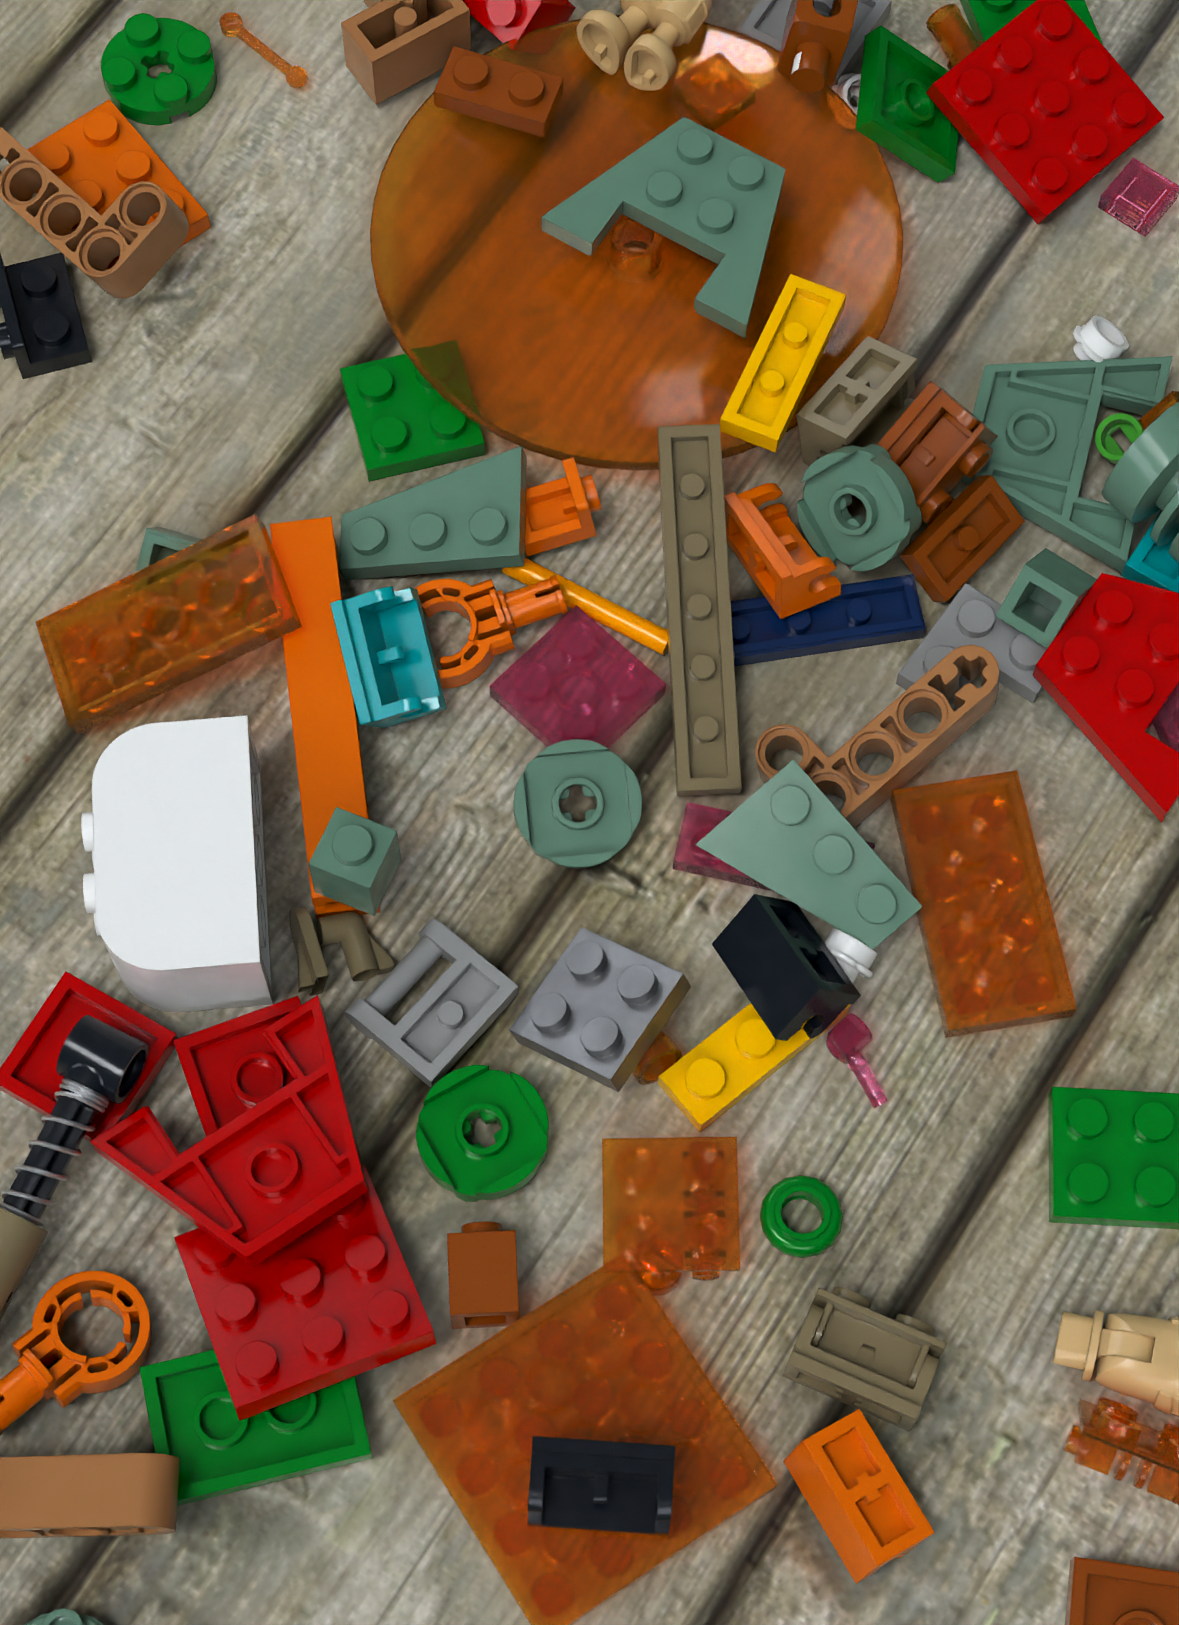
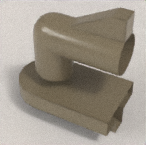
M299 907L290 910V930L298 963V993L308 991L310 996L323 993L329 974L320 947L341 943L353 981L368 980L376 975L391 972L394 969L392 957L368 934L364 920L359 914L343 912L320 917L316 922V935L307 908Z

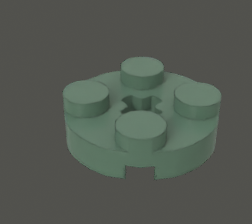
M871 444L865 447L850 445L838 448L817 459L804 473L801 483L806 481L803 488V499L797 502V515L801 529L810 545L820 556L830 557L832 561L838 559L845 564L853 565L850 570L868 571L890 561L906 548L912 534L921 525L922 514L916 504L915 495L909 480L900 467L891 459L887 450L879 445ZM851 495L856 496L863 502L866 508V521L861 515L852 518L849 514L847 506L853 502Z
M583 739L561 741L548 746L527 764L516 784L513 800V811L517 828L532 851L537 856L558 866L573 869L600 865L623 849L640 821L642 810L640 786L631 768L617 754L609 751V748L597 742ZM574 786L581 787L584 797H594L596 802L595 809L586 811L585 821L573 822L571 813L561 812L559 808V800L567 799L570 793L569 788Z

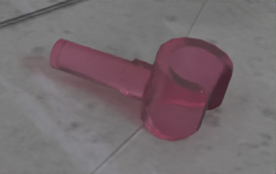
M849 1014L828 1033L826 1039L827 1049L837 1060L849 1066L873 1108H877L888 1100L868 1066L867 1060L860 1053L873 1040V1036L869 1028L858 1016Z

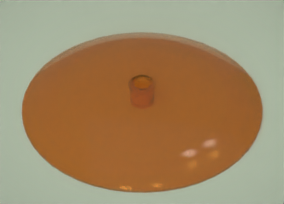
M581 19L570 20L534 30L519 40L514 38L484 53L483 55L563 77V94L545 138L437 107L434 104V92L426 99L410 118L393 145L381 172L374 197L370 242L371 263L377 294L387 322L397 341L422 377L446 401L470 420L507 441L519 446L522 445L523 448L561 461L574 457L575 463L580 465L634 471L659 470L657 451L658 426L720 424V418L790 274L846 294L844 310L786 432L798 426L796 414L867 336L879 340L886 327L897 295L903 256V229L900 205L891 174L876 143L856 130L857 115L848 104L829 86H824L822 90L815 93H805L797 90L791 84L790 77L783 76L777 71L780 51L761 41L730 29L703 22L699 31L688 45L684 43L680 47H673L672 51L677 61L675 74L658 90H639L631 86L625 77L624 63L613 75L602 71L587 56L580 45L576 27ZM656 28L642 31L640 36L652 34ZM683 117L786 169L784 185L746 338L707 319L694 310L695 297L718 264L623 214L618 218L592 255H587L541 231V217ZM630 248H640V249H644V250H642V251H632V250H629V249H630ZM720 432L722 459L758 447Z

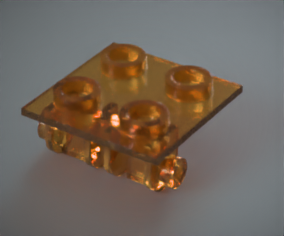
M737 1137L602 1139L603 1273L692 1272L693 1279L707 1281L718 1279L719 1271H740Z
M1099 1397L1097 1404L1094 1405L1079 1399L1077 1406L1080 1427L1072 1425L1063 1451L1075 1455L1074 1463L1108 1475L1119 1449L1121 1453L1115 1467L1114 1479L1118 1481L1123 1479L1134 1455L1141 1458L1135 1474L1133 1487L1138 1489L1143 1487L1154 1463L1156 1466L1148 1483L1147 1492L1179 1505V1426L1165 1424L1161 1432L1136 1422L1138 1413L1122 1403Z

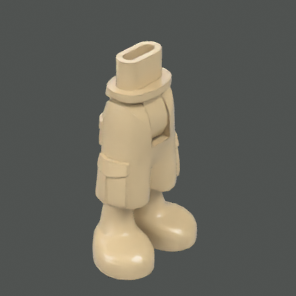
M620 0L621 8L624 12L622 15L617 17L605 9L591 10L582 17L577 25V37L584 52L602 71L613 75L624 63L625 77L631 86L639 90H658L675 74L677 61L672 51L673 47H680L684 43L688 45L703 22L706 21L712 7V2L715 0ZM656 28L652 34L640 36L642 31Z
M1095 1310L1093 1317L1066 1311L1062 1312L1053 1364L1082 1370L1081 1380L1088 1382L1095 1380L1102 1386L1118 1392L1119 1395L1130 1396L1152 1403L1153 1407L1157 1410L1179 1417V1317H1169L1168 1320L1128 1313L1107 1314L1105 1325L1103 1326V1311Z

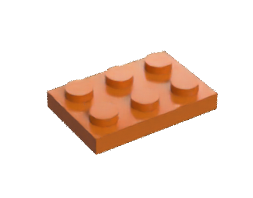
M110 99L27 149L101 216L131 184L148 181L160 186L187 216L189 223L188 235L182 245L211 228L207 212ZM159 212L154 213L148 219L146 225L152 223L159 215ZM80 222L76 223L71 228V230L69 231L70 234L77 229ZM120 256L115 257L109 263L107 270L117 263Z

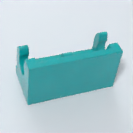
M393 586L330 603L360 725L388 728L447 709L417 589L410 587L394 592Z

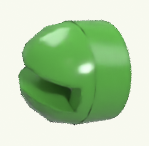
M1117 413L1108 416L1100 423L1096 430V447L1101 455L1113 464H1117L1125 453L1122 447L1112 438L1111 434L1121 428L1130 442L1133 443L1144 432L1142 425L1131 415Z

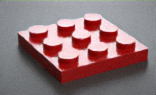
M1036 0L935 81L926 92L1037 224L1042 222L1164 119V116L1065 0Z
M365 1165L363 1168L369 1188L367 1193L255 1267L247 1264L200 1228L174 1237L239 1421L436 1344L433 1328Z

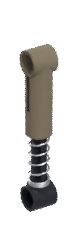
M85 1015L81 1018L68 1035L61 1049L56 1067L57 1074L63 1078L62 1083L59 1084L60 1090L54 1092L57 1103L50 1115L41 1117L44 1127L37 1140L28 1141V1147L31 1151L24 1164L14 1166L17 1177L10 1190L1 1191L4 1201H0V1321L48 1234V1231L42 1229L41 1226L45 1224L40 1219L47 1205L52 1206L56 1204L52 1195L61 1180L69 1179L65 1171L72 1158L82 1155V1151L78 1147L86 1132L96 1130L92 1124L96 1114L100 1115L101 1112H105L109 1102L120 1104L130 1095L139 1081L148 1060L150 1050L148 1043L90 1015Z

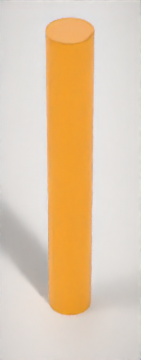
M526 557L524 566L505 567L502 569L503 574L527 586L556 575L566 606L663 656L669 650L667 629Z

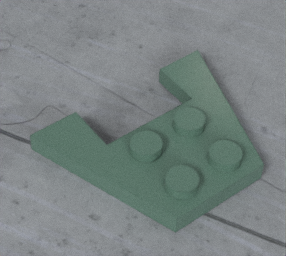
M683 117L541 217V231L587 255H592L621 214L718 264L695 297L694 310L707 319L746 338L784 185L786 169Z
M1173 356L1103 359L1102 362L1079 360L985 365L973 415L998 435V437L990 445L993 449V454L985 466L973 477L968 478L965 475L961 481L969 485L977 476L992 475L1020 515L1122 573L1127 562L1135 524L1131 523L1111 504L1078 496L1099 405L1157 419L1162 406Z

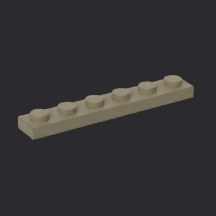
M720 424L658 426L657 451L677 796L738 794L742 789Z

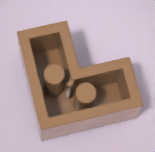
M364 0L368 6L367 9L341 22L346 66L376 105L443 69L453 46L472 51L470 10L462 0Z

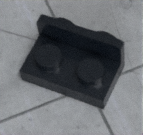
M0 253V308H2L5 322L0 323V348L4 360L15 357L23 379L91 363L92 359L64 255L57 253L5 266Z

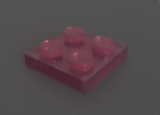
M576 605L500 675L489 688L490 697L546 747L565 740L583 739L597 742L609 748L665 695L666 683Z

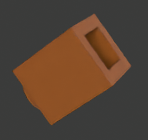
M480 1221L464 1224L461 1227L462 1233H447L449 1304L452 1329L520 1326L516 1230L502 1231V1224Z

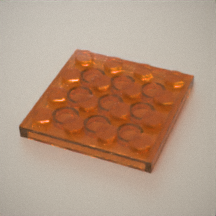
M625 1252L393 1400L397 1411L529 1625H573L775 1490L778 1486L765 1463ZM533 1436L675 1446L669 1536L528 1526V1496Z

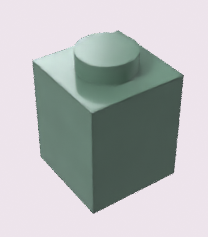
M1045 548L1023 566L998 610L996 617L1048 648L1097 579Z
M336 807L308 864L315 892L375 916L401 861L397 831Z

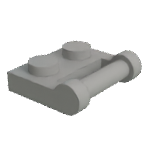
M431 919L418 933L421 940L365 1000L357 998L344 1012L346 1018L357 1030L377 1042L430 1088L446 1075L519 994L517 984L436 919ZM439 957L447 959L452 963L396 1025H393L385 1018L387 1013Z

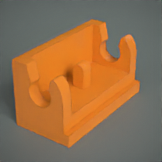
M766 483L737 495L735 492L724 495L727 543L779 618L783 619L840 596L841 583L836 576L830 575V572L836 569V565L831 558L817 557L789 518L788 510L783 503L768 505L762 510H758L759 506L763 503L775 500L783 494L777 484Z
M860 1409L802 1440L783 1461L856 1584L874 1574L896 1557L898 1559L935 1533Z

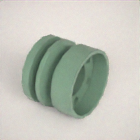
M1179 402L1163 412L1132 443L1115 465L1102 490L1104 499L1133 524L1143 522L1161 510L1162 512L1153 526L1150 537L1158 546L1168 544L1173 540L1168 552L1170 557L1178 564Z

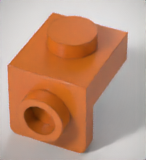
M574 457L562 460L566 477L526 489L525 553L527 557L597 536L591 513L602 510L592 474L583 477L579 476Z

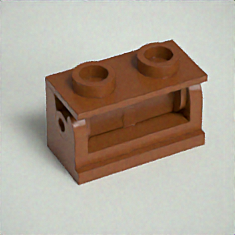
M930 381L877 445L887 450L891 459L900 467L909 480L915 495L916 504L922 514L921 527L924 522L930 525L951 504L953 497L949 493L965 475L971 478L985 466L993 454V449L990 445L998 435L947 391Z

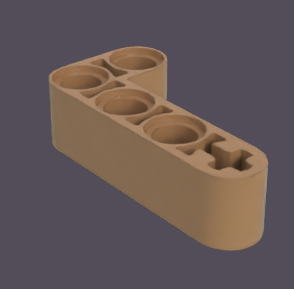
M0 127V161L4 158L10 163L3 172L0 170V198L107 294L121 299L135 296L183 244L189 229L187 216L160 186L148 181L131 184L101 216ZM41 188L39 193L31 199L32 195ZM159 212L157 218L152 223L146 225L148 219L154 213ZM80 222L77 229L73 231L71 234H68L71 228L76 223ZM120 256L117 263L107 270L109 263L115 257Z
M971 644L956 648L830 757L798 727L788 724L774 725L764 731L757 740L755 755L760 778L765 784L779 772L769 766V761L775 753L786 749L796 751L802 756V760L798 765L824 795H837L843 799L845 805L840 813L855 829L991 710L996 703L999 693L998 662L993 654L984 647ZM963 675L971 681L980 676L982 677L981 687L977 688L975 685L968 683L959 690V677ZM953 697H954V711L952 710L951 705H950V703H949V701H950ZM926 712L937 717L940 724L935 730L921 734L909 729L906 722L914 714ZM873 753L884 754L893 762L889 770L880 775L866 774L860 770L858 765L865 756Z
M157 1453L0 1457V1539L161 1535L176 1532L180 1459L173 1455Z

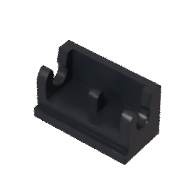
M754 894L712 943V946L775 1039L787 1041L801 1029L806 1020L808 1021L803 1029L808 1037L812 1039L826 1030L848 1004H854L861 996L799 906L791 901Z
M533 1436L528 1496V1526L669 1536L675 1446Z

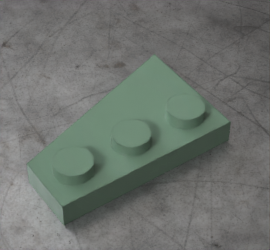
M522 445L342 514L339 570L345 580L524 566L527 457Z
M794 759L695 844L871 949L876 948L922 908V905Z

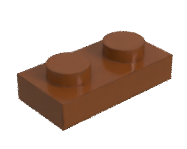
M453 46L434 90V104L443 109L545 138L563 94V77Z
M992 475L977 476L899 556L933 602H947L1025 521Z

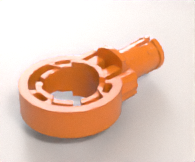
M556 575L503 594L502 590L496 591L492 579L471 586L454 579H437L415 587L418 590L422 609L428 618L437 612L449 610L450 612L461 614L462 617L471 623L468 642L461 651L449 657H440V665L443 670L437 671L442 689L456 688L472 682L487 670L494 656L515 649L511 635L517 634L516 629L559 614L569 613Z
M83 1271L65 1277L44 1294L36 1307L32 1328L12 1343L13 1351L19 1358L17 1360L19 1365L0 1380V1436L6 1428L42 1399L47 1401L50 1398H56V1402L62 1408H65L82 1393L95 1394L110 1391L126 1383L139 1371V1367H142L150 1350L152 1330L146 1302L140 1292L130 1282L118 1275L105 1271ZM90 1292L93 1306L107 1307L119 1316L124 1323L122 1330L125 1342H132L131 1323L140 1322L137 1341L127 1356L126 1343L121 1341L116 1344V1347L110 1353L94 1358H87L86 1355L74 1353L62 1343L61 1332L65 1321L73 1312L84 1307L81 1294ZM123 1302H126L130 1307L125 1306ZM59 1359V1361L56 1364H54L50 1369H46V1367L50 1365L53 1361Z

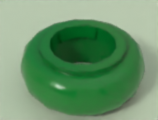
M797 1175L786 1177L770 1188L762 1200L760 1221L763 1233L773 1247L785 1255L806 1258L819 1255L833 1245L841 1232L843 1213L840 1200L830 1186L817 1178ZM801 1199L815 1205L820 1212L822 1220L819 1228L805 1234L789 1229L782 1218V1210L787 1203Z

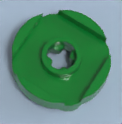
M146 13L130 17L126 21L124 29L109 41L101 59L102 77L105 89L110 95L112 103L125 117L141 124L155 126L171 124L170 116L180 115L187 110L189 117L209 102L217 84V73L209 37L206 33L197 30L188 23L176 19L155 18ZM163 64L168 65V68L172 70L171 73L161 72L157 78H150L149 68L152 66Z
M470 1065L459 1068L436 1082L423 1101L424 1106L419 1114L416 1129V1141L421 1161L435 1182L453 1192L457 1198L465 1202H476L481 1199H498L518 1191L536 1175L539 1167L547 1157L549 1119L544 1102L536 1089L525 1078L511 1071L509 1075L501 1070H489V1066ZM480 1117L486 1125L496 1121L500 1125L501 1130L494 1134L495 1144L486 1148L480 1143L469 1144L465 1138L472 1133L469 1123L471 1120Z

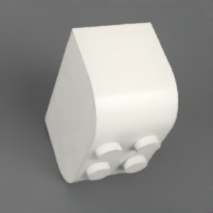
M248 716L159 722L130 729L110 743L100 756L92 778V812H84L81 817L84 849L86 852L92 851L94 873L84 874L83 876L84 903L86 912L94 913L96 934L98 936L101 935L124 986L136 999L149 1007L167 1012H188L273 1004L261 767Z

